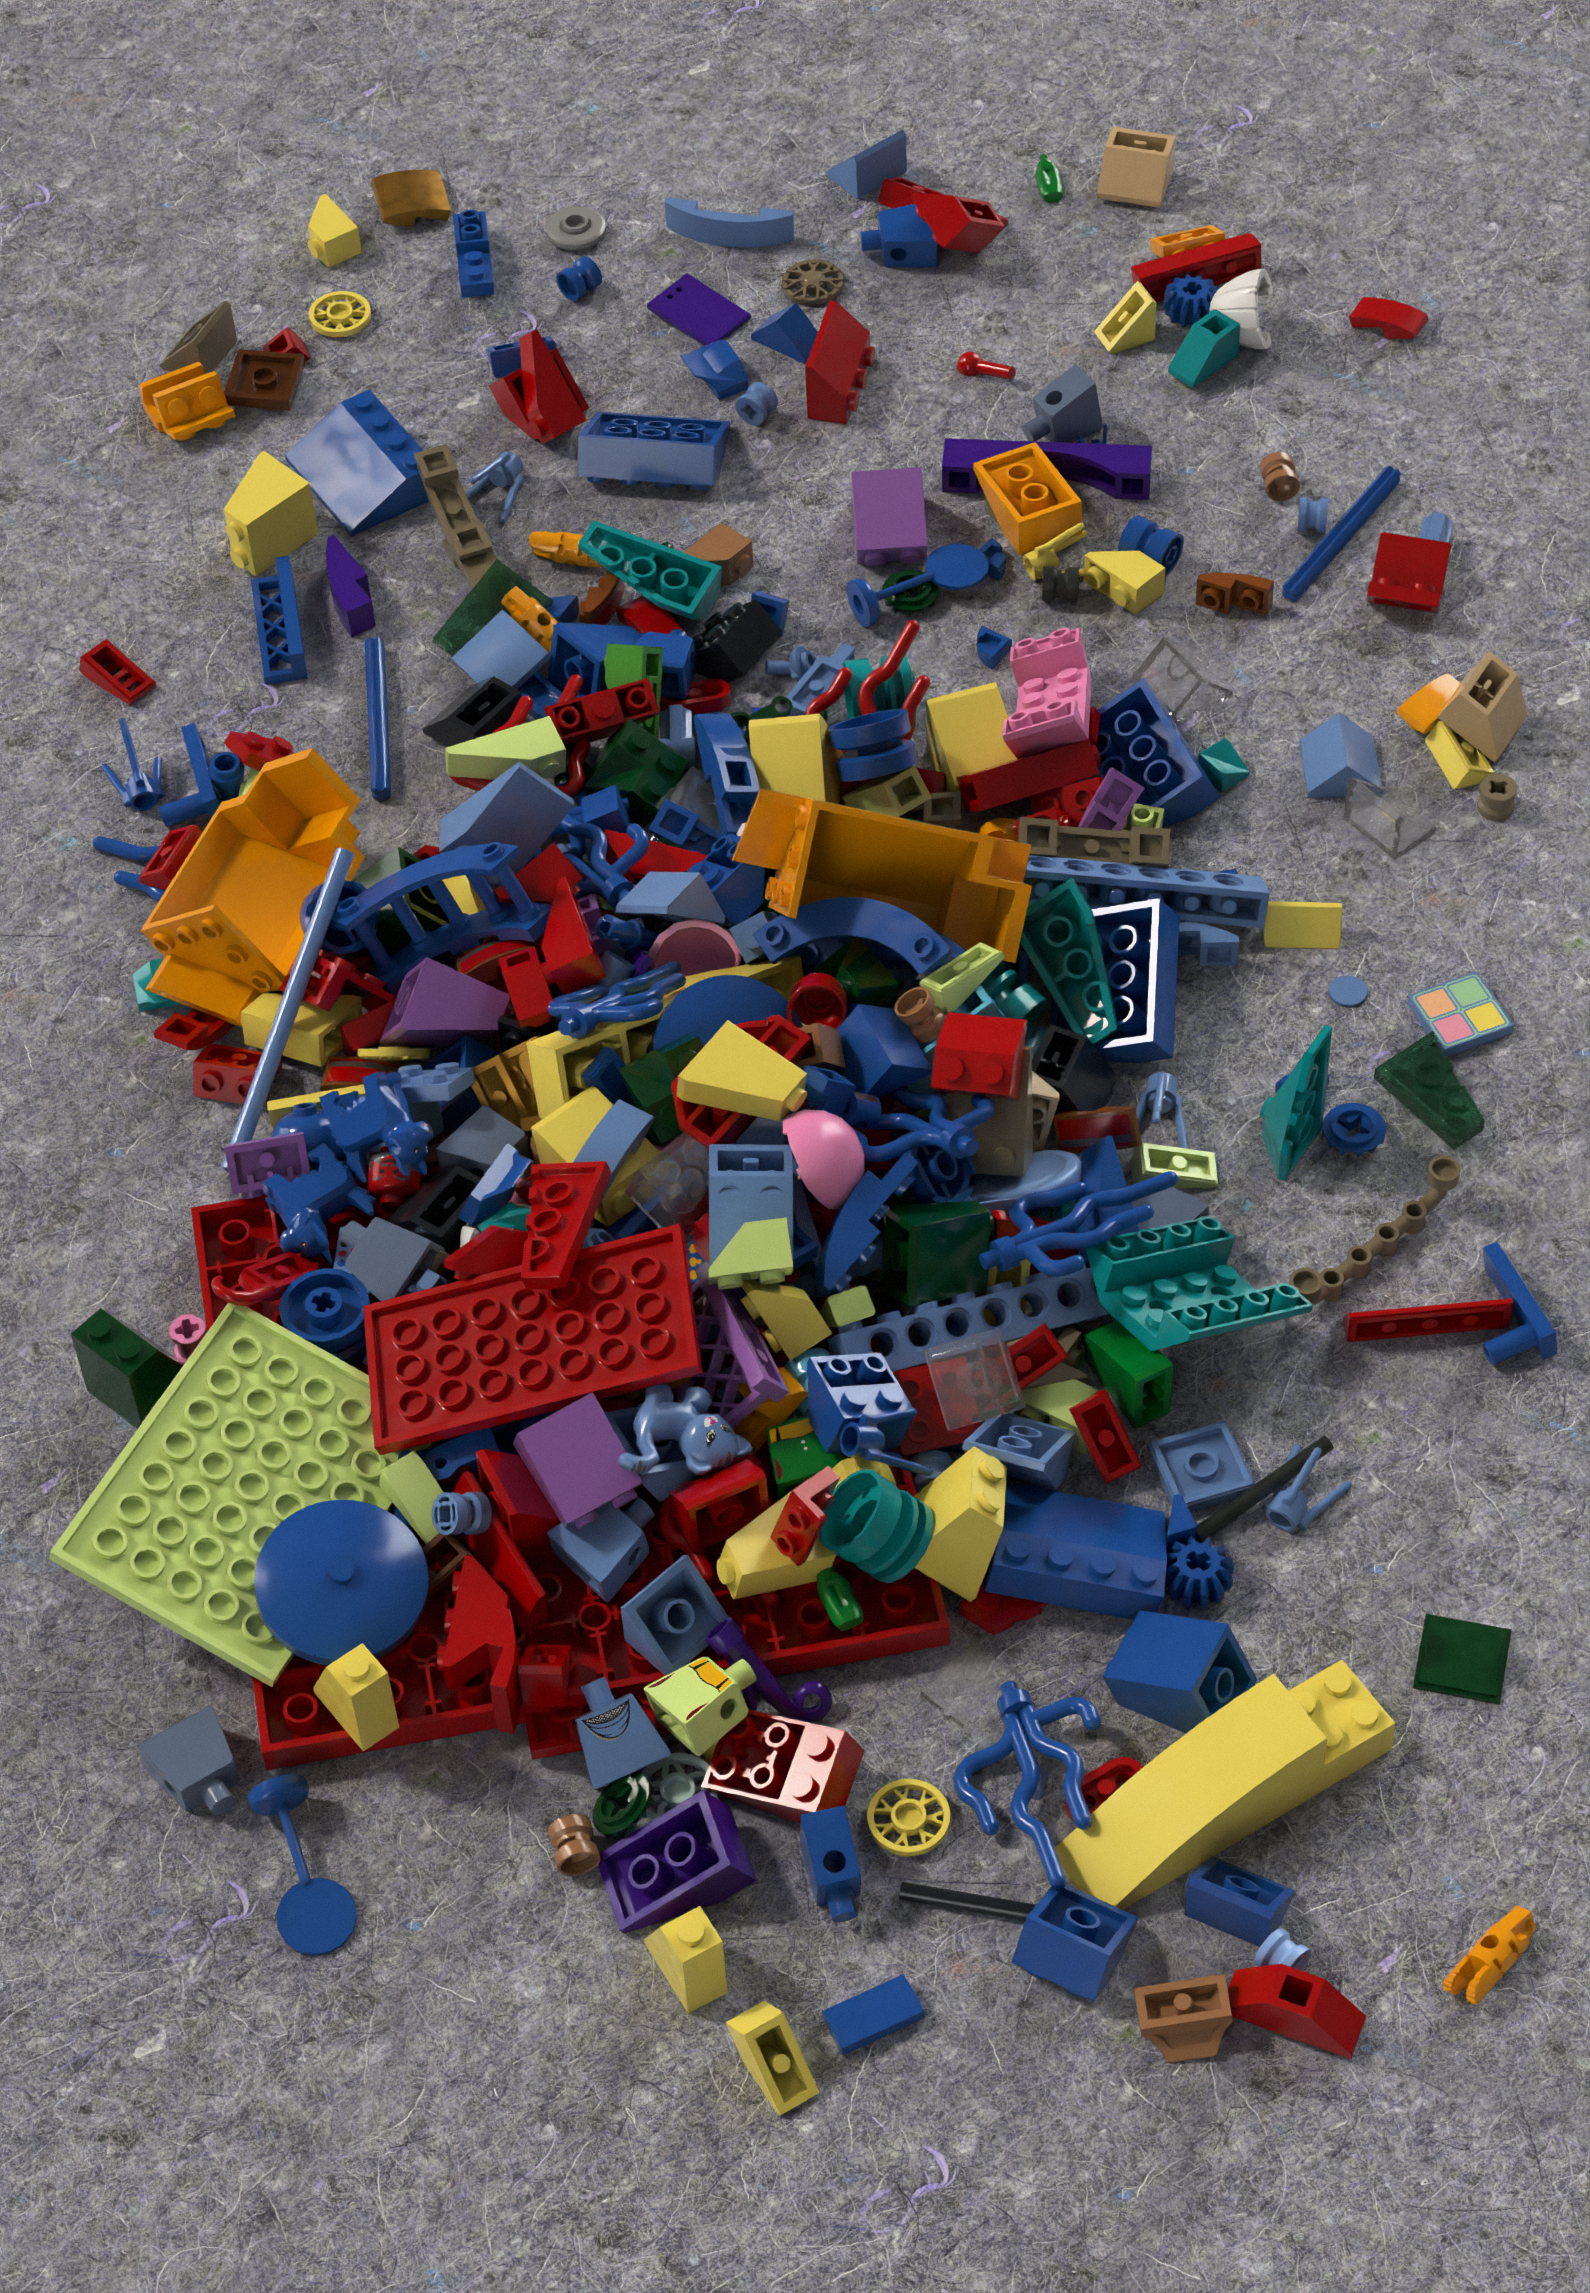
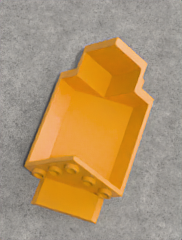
M314 748L265 763L245 795L221 802L140 930L151 941L152 946L165 955L145 990L242 1028L241 1011L262 993L279 990L300 950L305 936L300 924V910L303 900L314 887L324 883L336 848H344L354 853V858L346 877L348 881L353 879L365 859V856L354 845L360 831L349 821L361 799Z
M760 788L732 861L776 869L775 878L769 877L765 891V899L770 900L769 908L787 917L796 919L798 907L811 902L838 897L874 899L895 905L913 914L933 930L944 934L964 949L969 950L981 942L1003 952L1005 956L1003 961L1016 963L1032 889L1031 885L1023 883L1031 844Z

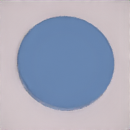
M1341 976L1333 980L1329 986L1331 1000L1342 1007H1356L1367 998V986L1357 977Z

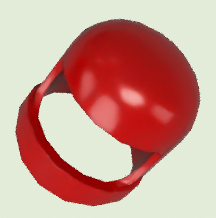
M810 973L802 977L793 987L787 1006V1020L796 1027L801 1028L793 1018V1007L799 1019L805 1025L820 1023L838 1029L845 1020L847 1010L846 992L842 984L832 975L825 973Z

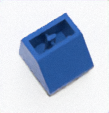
M731 833L718 839L711 847L712 852L702 862L694 864L687 871L700 872L725 915V922L722 925L733 927L745 921L763 903L765 867L732 861L741 837Z
M881 1352L810 1357L807 1362L809 1423L826 1454L842 1453L839 1444L841 1430L847 1423H859L862 1414L878 1415L913 1408ZM914 1417L877 1424L876 1427L883 1432L885 1438L883 1449L899 1447Z

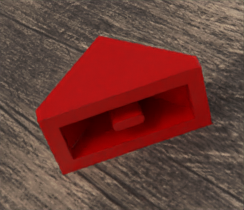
M527 1645L518 1663V1679L523 1706H567L571 1645Z

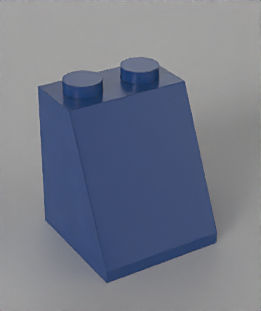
M1142 1610L1138 1612L1131 1627L1127 1629L1121 1645L1113 1659L1108 1663L1103 1675L1118 1705L1183 1733H1188L1233 1699L1252 1688L1257 1681L1229 1624Z

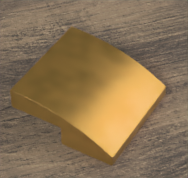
M403 170L383 174L372 179L371 185L382 223L414 227L417 217L448 221L451 209L439 171Z
M540 1035L473 1067L475 1083L471 1087L481 1106L489 1107L520 1129V1118L539 1115L526 1043L540 1038Z

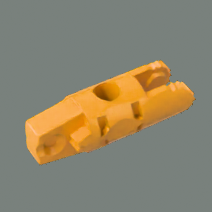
M536 531L529 534L528 543L537 557H544V559L554 560V562L562 564L603 567L578 549V543L583 537L582 534L562 531L558 533Z
M515 586L504 596L502 604L512 614L511 617L550 654L554 624L558 622L536 599L530 598Z
M1517 1905L1498 1923L1492 1925L1444 1979L1442 1983L1444 1991L1456 1996V1994L1459 1995L1462 1992L1463 1988L1468 1986L1465 1993L1467 2001L1478 2005L1529 1945V1939L1536 1930L1531 1911Z

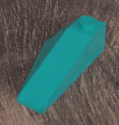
M595 520L592 521L578 543V549L658 607L690 619H706L721 595L722 566Z
M1070 878L1028 906L1020 943L1073 1032L1087 1036L1092 1044L1096 1045L1119 1029L1093 911L1074 879Z
M1326 1024L1273 1098L1269 1096L1260 1111V1118L1263 1119L1262 1138L1278 1179L1286 1181L1323 1126L1332 1027Z

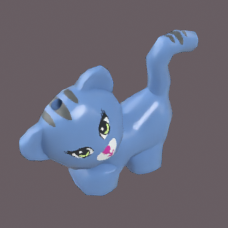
M663 1383L647 1387L645 1390V1402L638 1404V1412L633 1423V1432L637 1436V1445L642 1456L623 1453L619 1456L618 1463L621 1468L628 1471L647 1473L660 1461L654 1443L675 1439L679 1441V1446L686 1457V1467L696 1475H705L711 1470L723 1469L729 1466L735 1459L751 1454L752 1446L747 1439L736 1434L732 1426L720 1415L706 1414L711 1404L710 1393L704 1388L689 1387L686 1389L684 1400L679 1403L673 1402L674 1397L671 1387Z

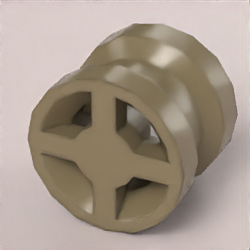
M1491 774L1481 781L1477 809L1482 817L1492 821H1502L1513 814L1515 807L1514 799L1517 793V786L1514 780L1507 775Z

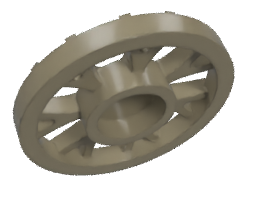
M807 259L795 263L786 270L782 278V289L785 296L797 304L806 306L828 303L830 300L835 299L844 287L842 271L834 263L822 259ZM808 268L811 269V270L806 271V272L803 271L804 269H808ZM836 275L837 277L832 279H826V277ZM792 276L800 277L799 279H790ZM800 286V289L793 293L791 289ZM826 286L831 287L833 290L831 292H827L825 289ZM806 295H816V297H806Z

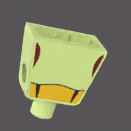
M701 1657L647 1685L643 1689L656 1720L695 1755L700 1756L747 1716L748 1708L741 1691L757 1681V1678L751 1666L744 1659L723 1670L709 1657Z

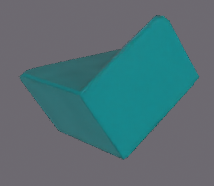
M1226 738L1221 739L1198 754V761L1214 787L1221 793L1250 774L1246 765Z

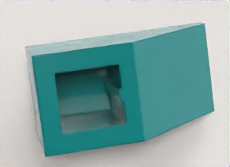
M1212 310L1191 326L1168 367V373L1192 388L1199 385L1238 356L1240 324L1218 310Z

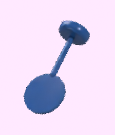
M966 544L942 546L933 551L927 558L926 573L876 593L866 580L855 578L847 583V598L857 621L863 627L868 628L879 620L880 607L878 601L928 581H932L937 586L948 590L973 588L983 582L988 575L989 562L985 554L975 547Z
M284 1774L261 1782L253 1787L247 1796L249 1806L255 1814L261 1816H280L300 1880L280 1900L276 1912L277 1928L284 1942L296 1952L310 1956L329 1954L342 1947L352 1936L357 1922L356 1905L349 1891L336 1881L325 1878H310L290 1814L291 1810L300 1806L307 1799L309 1786L307 1779L303 1775Z

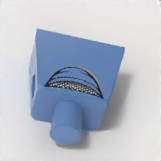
M605 1677L581 1687L591 1711L576 1717L575 1722L589 1779L594 1790L671 1755L668 1747L632 1693L614 1699Z

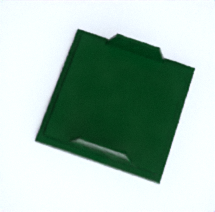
M1426 1614L1413 1688L1500 1705L1512 1629Z

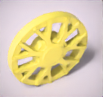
M349 291L325 294L314 301L309 309V320L313 329L321 335L332 338L347 337L360 332L368 325L371 319L369 302L363 296ZM345 299L346 302H336V300ZM358 303L362 305L355 310L352 309ZM323 305L327 307L326 311L319 308ZM354 317H363L361 320L353 319ZM317 319H327L321 322L316 321Z
M409 1046L357 1049V1056L362 1059L384 1061L429 1058L430 1048H409Z
M900 1779L890 1782L880 1788L869 1803L867 1811L869 1832L880 1847L892 1854L906 1857L925 1854L936 1848L949 1831L950 1808L948 1802L936 1787L925 1781ZM905 1789V1792L901 1794L898 1790ZM909 1789L923 1791L920 1802L908 1798ZM891 1793H894L899 1800L893 1808L883 1800ZM927 1794L932 1796L931 1798L926 1799ZM938 1802L942 1811L926 1815L925 1808ZM874 1814L891 1816V1823L875 1824ZM926 1824L941 1827L936 1835L923 1830ZM895 1830L901 1836L895 1843H892L885 1837ZM918 1835L922 1844L909 1846L907 1837Z

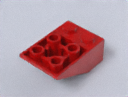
M748 1709L747 1716L718 1740L701 1787L800 1824V1817L803 1814L846 1805L865 1750L845 1730Z

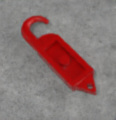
M289 1251L245 1267L238 1279L244 1291L225 1287L222 1285L224 1279L220 1275L212 1279L211 1287L218 1297L237 1306H252L262 1301L272 1302L282 1297V1293L293 1280L307 1272L319 1270L320 1259L300 1257Z

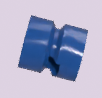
M1137 515L1124 528L1119 540L1118 551H1141L1164 566L1166 576L1174 569L1182 554L1184 538L1182 534L1166 527L1161 530L1157 523Z

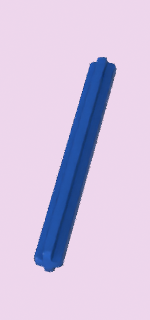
M1387 466L1382 470L1282 585V595L1284 598H1289L1293 602L1303 595L1400 482L1399 476L1401 475L1398 469Z
M369 637L365 641L370 783L372 797L378 801L380 799L387 800L391 796L384 640L381 637Z

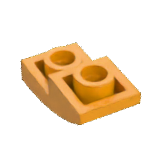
M1448 673L1440 676L1407 699L1398 708L1396 714L1407 721L1408 726L1422 734L1427 733L1433 729L1438 721H1441L1437 716L1460 685V682Z

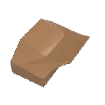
M1225 1974L1134 1988L1141 2035L1156 2045L1168 2063L1217 2056L1224 2031L1233 2022Z

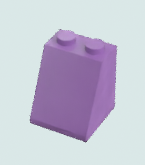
M921 467L851 472V504L857 564L865 563L867 566H880L888 561L914 564L921 559H927L928 544Z
M426 957L405 975L379 1044L384 1046H452L465 1035L482 1042L486 1038L490 1039L498 1030L497 1021L501 1015H510L511 1009L507 1008L510 995Z
M593 1392L518 1432L513 1442L516 1451L564 1528L575 1524L579 1530L600 1518L597 1510L610 1503L617 1509L638 1497L635 1489L639 1488L643 1481L638 1472H631L620 1467L618 1463L619 1456L626 1453Z

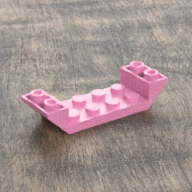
M1061 628L1052 632L1048 637L1038 640L1027 638L1011 647L1009 662L1018 685L1016 713L1004 720L1002 736L1015 757L1020 759L1088 739L1092 679L1080 628L1072 630Z

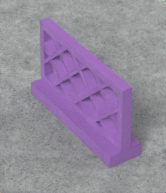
M706 1260L695 1270L699 1280L691 1288L694 1304L703 1295L706 1298L702 1315H695L696 1323H699L697 1333L700 1356L702 1357L703 1352L713 1353L708 1373L703 1372L702 1374L692 1376L687 1383H684L681 1387L674 1388L673 1391L679 1403H681L685 1398L686 1389L693 1387L695 1380H705L703 1388L710 1393L711 1398L709 1409L720 1410L718 1415L734 1428L768 1398L778 1403L790 1392L755 1321L740 1300L739 1289H718V1284L709 1285V1261ZM711 1324L720 1326L716 1345L706 1344ZM725 1354H733L735 1357L730 1374H720ZM717 1382H728L722 1403L712 1402ZM739 1384H748L752 1393L739 1404H734Z

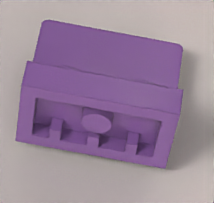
M303 1132L224 1145L232 1193H241L243 1199L265 1195L262 1182L276 1173L290 1182L296 1177L301 1178L304 1173L310 1174Z

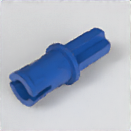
M608 914L605 917H601L596 926V933L599 938L617 942L627 950L638 948L649 952L659 935L657 931L642 927V924L637 920L624 921Z

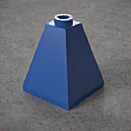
M562 622L554 624L547 680L563 692L569 678L574 674L580 675L583 679V684L576 698L607 690L604 668L607 644L633 645L644 633H639L632 626Z

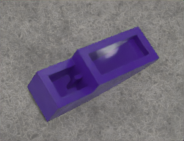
M331 535L327 538L326 565L330 591L335 610L348 634L354 637L376 626L368 576L336 536Z

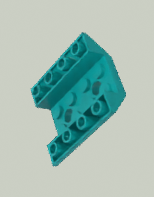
M1202 1216L1192 1220L1112 1236L1107 1242L1086 1249L1100 1305L1150 1351L1277 1322L1309 1313L1313 1308V1304L1303 1297L1297 1288L1287 1282L1255 1289L1234 1268L1228 1266L1227 1262L1235 1237L1217 1219L1211 1216Z

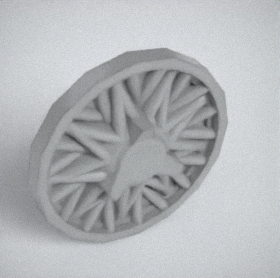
M566 207L556 211L546 222L547 238L552 244L563 249L578 250L591 247L602 240L606 233L604 217L600 212L589 207Z

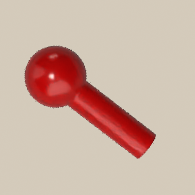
M971 351L963 353L957 361L959 373L965 376L983 374L1012 380L1016 374L1014 366L983 361L979 354Z

